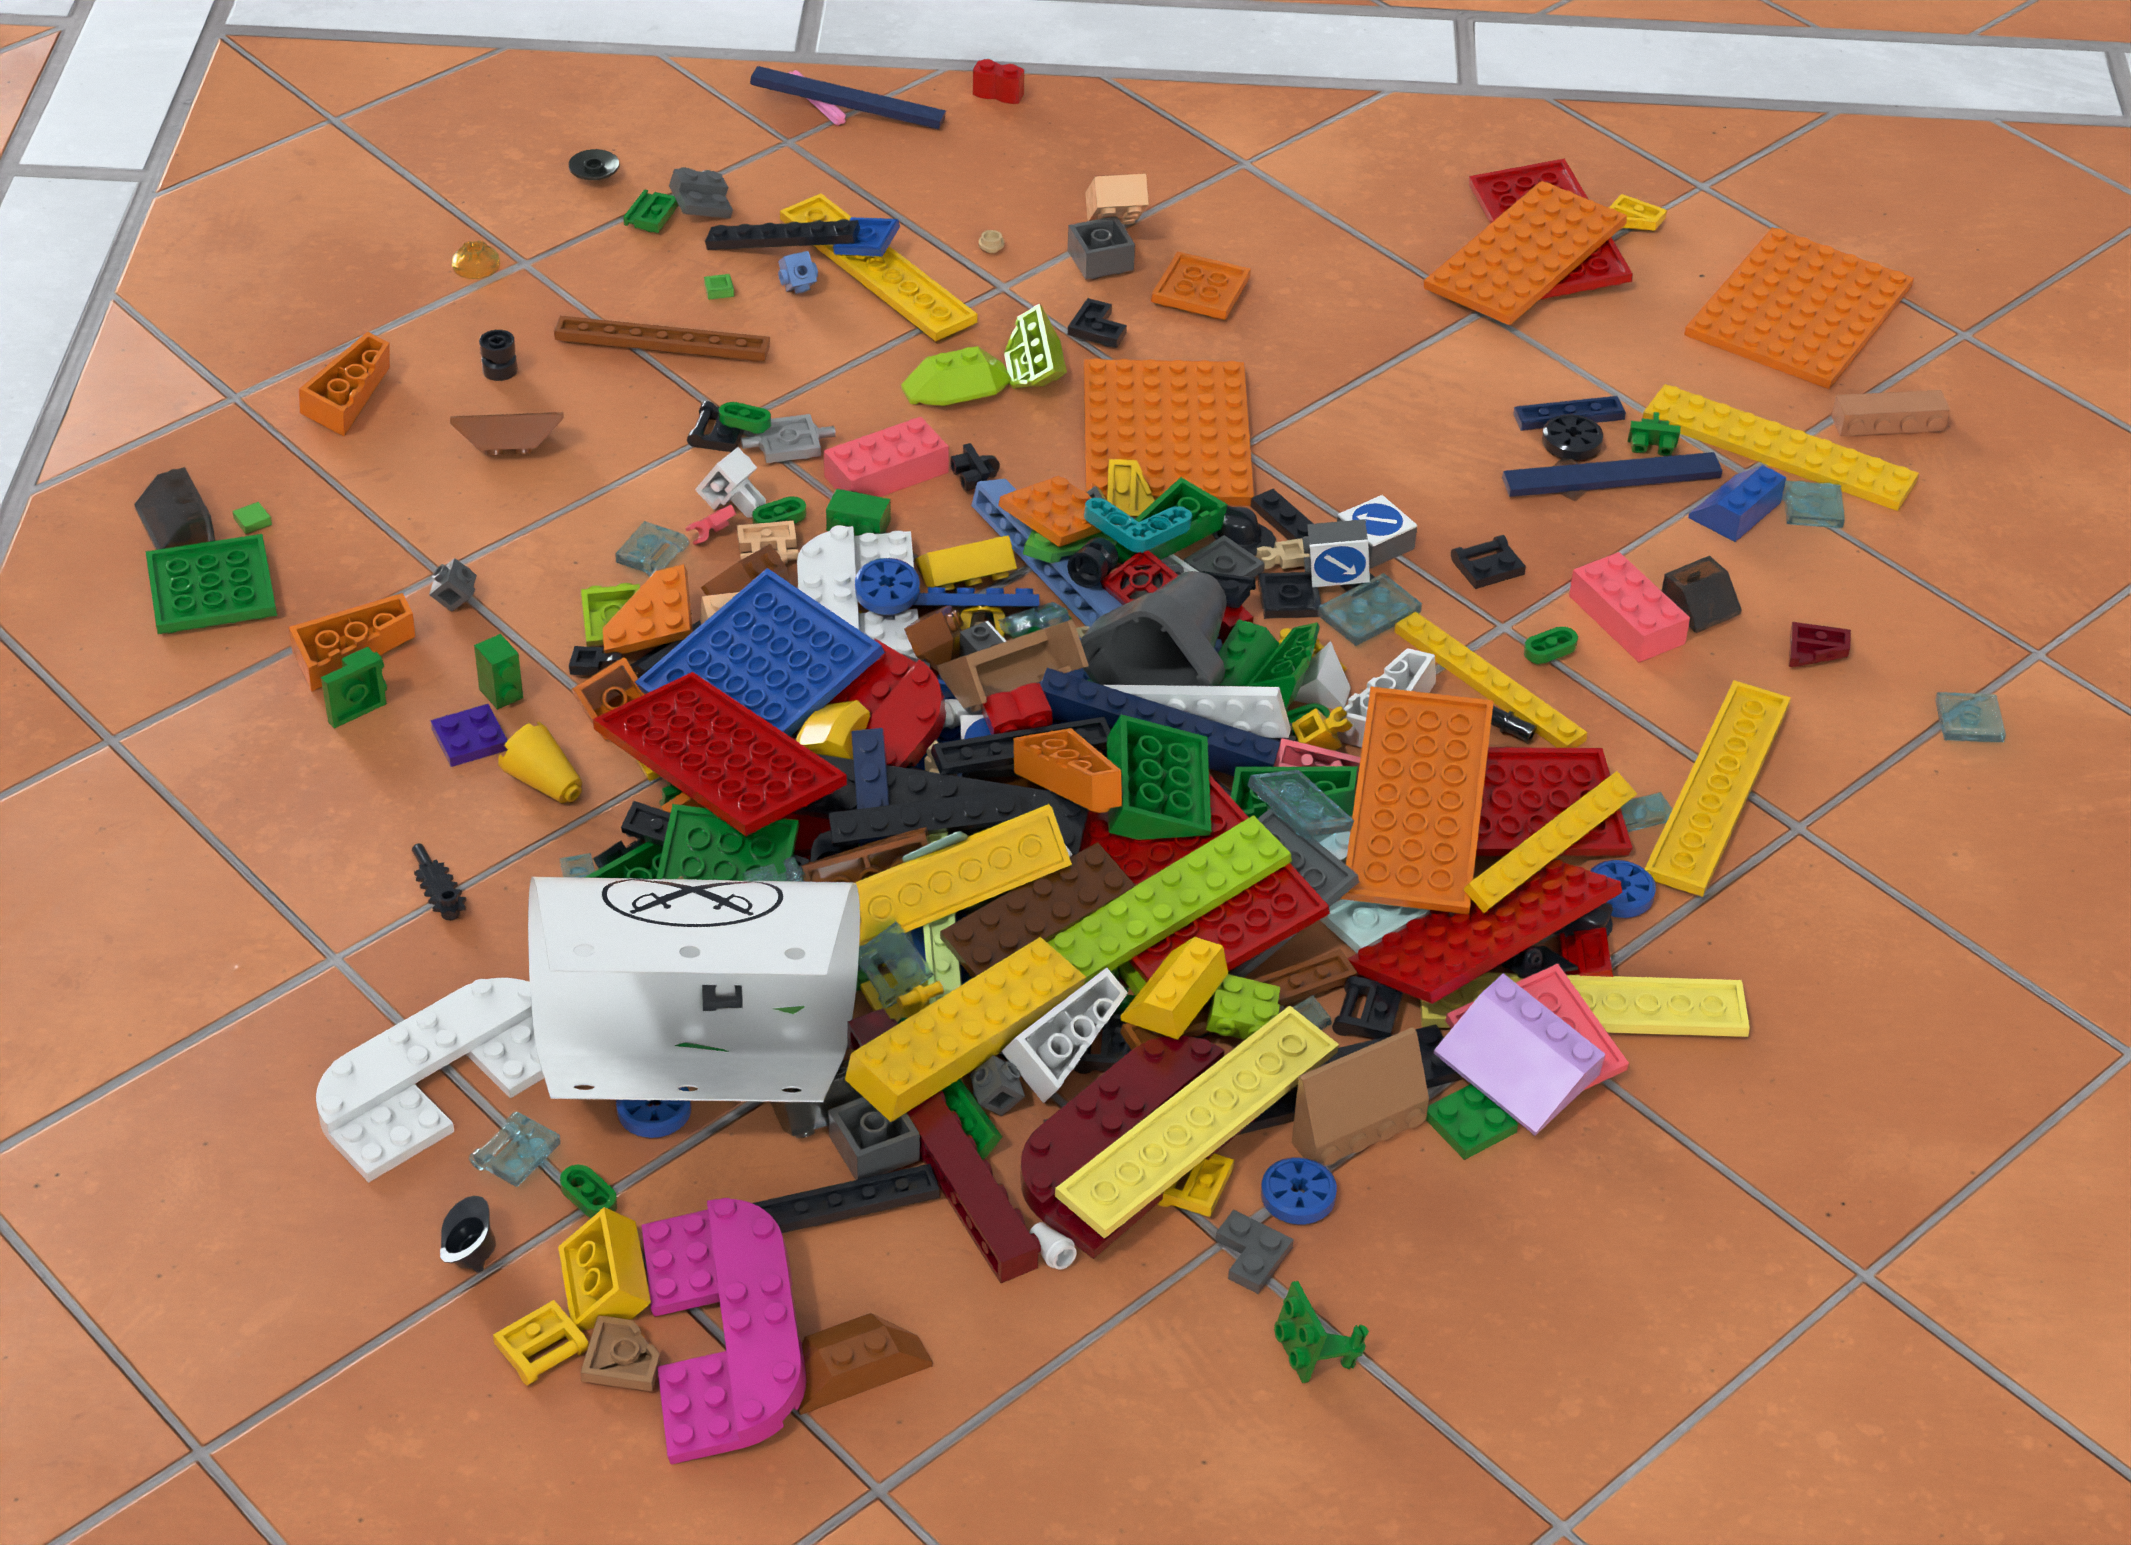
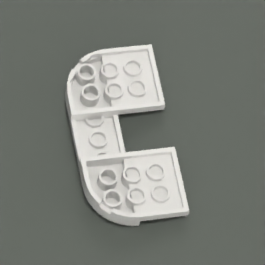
M839 525L832 527L828 532L816 536L802 547L797 558L799 590L873 640L875 638L899 653L919 659L916 657L904 628L918 619V610L907 609L890 615L877 614L871 611L859 613L858 600L855 595L856 574L870 561L880 558H895L908 563L914 568L911 531H892L884 534L865 533L854 536L853 526L845 527Z
M515 978L475 980L473 983L454 991L344 1054L326 1070L319 1082L316 1093V1103L322 1131L329 1142L368 1183L454 1132L453 1122L415 1085V1083L466 1054L509 1098L514 1097L544 1079L535 1044L530 982Z

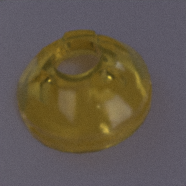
M468 241L454 253L452 267L454 272L461 277L480 279L494 274L500 267L498 252L485 242Z

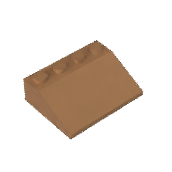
M1413 1027L1299 1076L1292 1144L1303 1158L1317 1161L1323 1166L1332 1165L1345 1156L1359 1153L1370 1145L1382 1140H1388L1395 1134L1409 1128L1418 1127L1426 1121L1429 1095L1417 1031Z

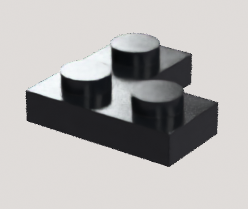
M1087 298L1068 325L1067 335L1103 344L1107 347L1117 348L1126 335L1127 325L1107 320L1112 313V304Z

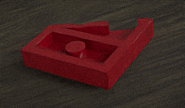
M1792 622L1789 667L1847 658L1850 652L1851 630Z

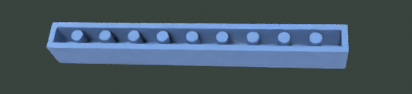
M1006 479L977 482L971 506L1001 537L1009 535L1012 549L1085 626L1090 628L1097 618L1122 606L1119 601L1102 588L1101 582L1091 588H1085L1077 585L1071 579L1067 565L1072 555L1063 556L1060 562L1054 563L1023 555L1025 543L1033 529L998 506L1000 496L1013 492L1016 489Z

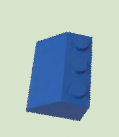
M1764 465L1736 474L1691 511L1688 518L1736 542L1781 503L1786 477Z

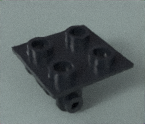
M1530 946L1501 963V966L1509 968L1522 979L1556 964H1559L1564 973L1566 971L1578 970V966L1546 946Z

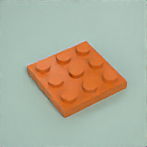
M1177 251L1153 290L1151 302L1165 307H1174L1190 313H1199L1215 319L1226 320L1250 278L1251 269Z
M1055 476L1000 496L999 507L1058 547L1102 532L1084 518L1085 503L1092 497L1087 492L1069 483L1064 477Z

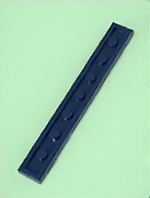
M760 66L756 67L750 78V84L935 129H940L946 115V110Z
M1709 452L1503 471L1502 479L1509 497L1715 479L1721 478L1723 471L1715 453Z

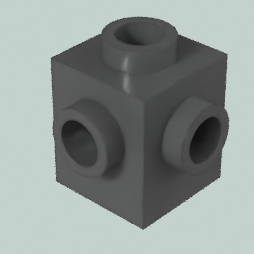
M454 558L446 565L441 564L432 575L434 581L429 595L452 612L472 597L475 592L474 583L477 575L469 567Z
M992 1056L970 1074L974 1088L973 1094L978 1104L1000 1116H1003L1025 1097L1019 1079L1020 1072L1009 1061L1005 1062Z

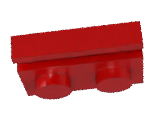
M1606 927L1575 931L1574 935L1565 937L1564 933L1560 934L1562 956L1578 966V970L1566 971V975L1613 977Z

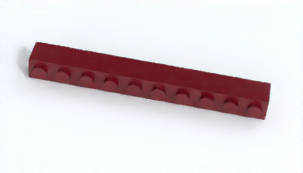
M884 1008L847 1021L848 1044L854 1052L898 1025L894 1018L890 1019ZM942 1090L906 1112L920 1134V1158L925 1165L931 1164L938 1186L999 1282L1004 1283L1038 1269V1256L1041 1252V1245L1037 1236L1034 1233L1030 1234L1025 1227L1021 1211L1018 1208L1014 1209L1012 1207L1004 1185L996 1182L989 1162L986 1159L982 1160L977 1153L974 1139L971 1135L966 1136L962 1130L960 1119L955 1111L951 1112L949 1110Z

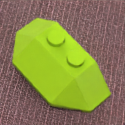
M1038 304L1018 316L1015 322L1016 328L1012 332L1004 352L1007 371L1011 376V387L1016 389L1045 386L1052 381L1058 380L1067 373L1060 339L1043 307Z
M967 347L962 350L926 357L901 384V389L910 404H918L920 402L927 405L945 406L996 395L1007 384H1010L1011 376L1001 361L980 347Z

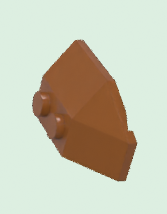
M564 412L451 416L450 424L480 451L487 450V455L504 454L503 450L515 449V454L532 453L531 449L537 448L562 421Z
M769 544L738 561L704 584L701 589L706 596L740 592L767 568L789 582L788 571L780 555Z
M951 605L929 612L904 628L916 657L920 660L925 659L930 663V667L938 671L937 665L959 658L960 631H962L963 620L958 610L953 611Z
M872 1313L804 1337L802 1349L806 1370V1389L797 1411L799 1415L808 1413L932 1367L933 1362L918 1335Z

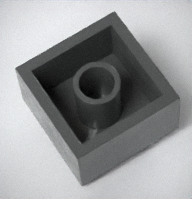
M1117 216L1068 225L1067 251L1085 280L1134 270L1135 243Z
M864 1097L828 1110L829 1137L855 1180L885 1174L920 1161V1134L907 1113L890 1122Z

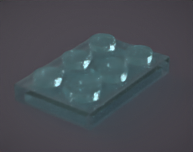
M1383 573L1371 579L1370 582L1363 583L1318 606V616L1357 646L1394 627L1395 623L1415 611L1420 613L1422 603Z
M1290 770L1251 775L1247 786L1258 795L1260 800L1267 803L1276 812L1278 817L1284 819L1299 836L1311 838L1312 836L1334 835L1351 831L1354 820L1301 771Z

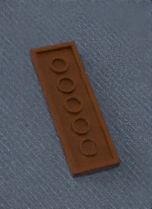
M1097 842L1070 857L1072 865L1021 885L941 930L940 939L970 976L974 978L1039 937L1046 942L1050 941L1057 934L1066 931L1136 885Z

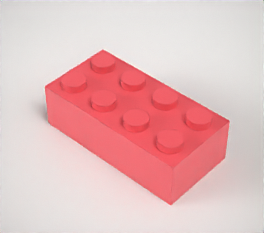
M922 417L911 419L824 450V477L835 489L882 497L949 473V446Z
M1620 552L1573 570L1569 597L1637 662L1640 663L1685 644L1690 617Z

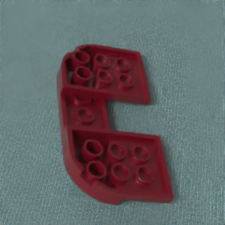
M1166 1036L1150 1039L1135 1047L1041 1124L1026 1141L1021 1155L1020 1178L1021 1191L1029 1208L1055 1231L1070 1238L1075 1246L1091 1258H1096L1163 1200L1164 1192L1104 1239L1055 1197L1056 1187L1222 1059L1225 1050L1204 1038L1180 1036L1177 1040ZM1246 1125L1243 1129H1241L1238 1133H1236L1233 1137H1231L1228 1141H1226L1223 1145H1221L1218 1149H1216L1213 1153L1206 1157V1159L1209 1160L1211 1156H1213L1220 1149H1222L1228 1142H1230L1248 1125Z

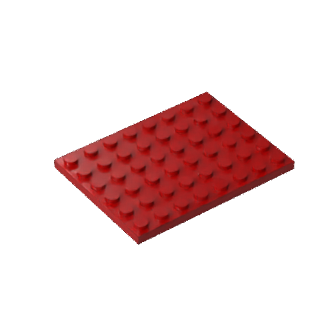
M1209 774L1212 830L1210 835L1137 840L1109 833L1108 812L1097 813L1089 810L1081 851L1098 842L1135 885H1138L1249 817ZM1288 863L1128 961L1147 983L1171 951L1190 939L1197 937L1223 946L1227 969L1230 971L1329 915V905L1292 864Z

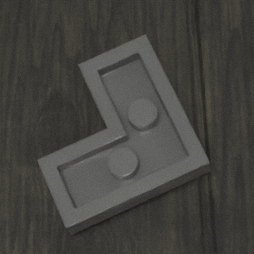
M1233 1209L1217 1230L1215 1241L1241 1253L1229 1269L1228 1279L1259 1294L1292 1250L1294 1239Z

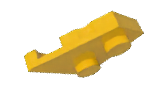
M1621 194L1609 207L1627 215V223L1622 228L1656 230L1666 219L1667 214L1666 209Z
M1109 459L1107 501L1129 516L1137 518L1155 501L1138 461Z

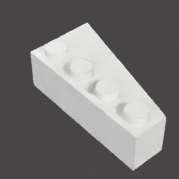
M1105 968L1015 1037L1001 1052L1017 1067L1023 1079L1040 1100L1045 1103L1064 1083L1066 1077L1074 1069L1081 1056L1095 1040L1097 1034L1110 1019L1128 992L1110 970Z

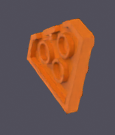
M684 564L655 571L603 627L605 653L619 652L625 654L684 640L693 632L688 572Z

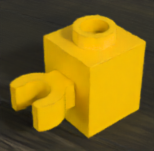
M1339 706L1331 711L1328 718L1315 708L1293 722L1292 727L1300 743L1335 751L1342 747L1337 732H1346L1352 728L1353 724L1347 718L1340 721L1342 717L1347 715V712L1342 706Z

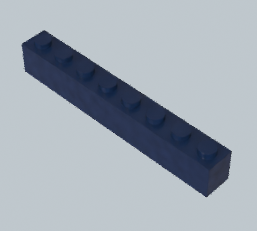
M1046 668L1041 682L1042 690L1052 709V719L1067 723L1105 717L1111 731L1122 714L1207 736L1209 769L1234 776L1236 767H1273L1280 745L1279 741L1050 668Z

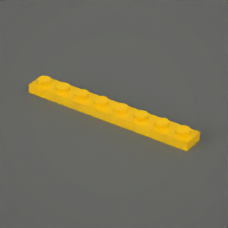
M1416 611L1395 623L1394 632L1421 652L1434 654L1435 662L1487 699L1494 700L1493 703L1507 713L1512 711L1514 716L1537 726L1535 733L1556 748H1576L1586 742L1587 731Z
M1616 771L1476 877L1463 890L1483 913L1487 912L1627 804L1637 793L1620 773Z

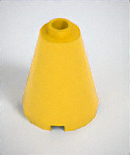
M537 722V726H533L530 723L526 724L508 739L504 745L508 749L505 756L503 757L500 754L498 757V766L505 773L560 803L573 802L579 797L582 792V780L546 726L541 722Z

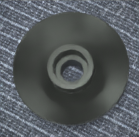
M590 149L581 151L569 160L570 172L574 176L585 180L605 179L615 174L619 169V159L617 156L606 150Z

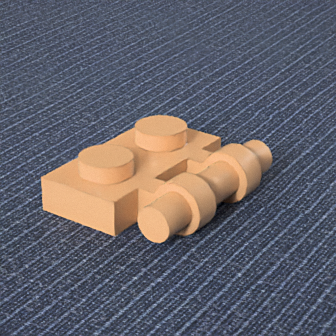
M794 521L737 525L740 552H751L741 553V560L769 544L774 549H777L776 552L780 555L784 564H788V561L797 560L798 549H786L797 547Z

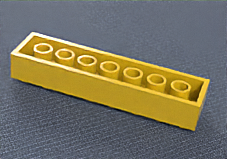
M1039 937L852 1052L845 1080L884 1117L892 1122L979 1067L990 1057L1001 1053L1015 1037L1081 988L1085 983L1086 976L1044 939Z

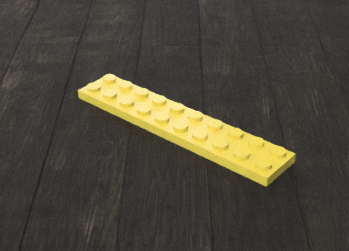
M1486 972L1433 1004L1419 999L1421 1027L1436 1024L1438 1028H1450L1445 1021L1446 1014L1475 1001L1503 973ZM1504 973L1515 983L1522 980L1516 973ZM1566 975L1607 1033L1748 1037L1750 1026L1742 980Z
M1288 1006L1057 1186L1055 1197L1105 1239L1298 1085L1300 1075L1319 1068L1338 1052L1339 1044L1293 1007Z

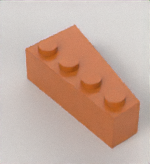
M366 332L299 388L300 414L345 436L390 368V343L370 332Z
M400 593L290 626L289 633L292 652L311 692L322 687L321 677L342 668L341 658L365 647H369L373 652L382 655L414 638L415 628L413 612L404 594Z
M1072 728L1013 738L1014 773L1097 813L1108 812L1110 808L1122 806L1121 770Z

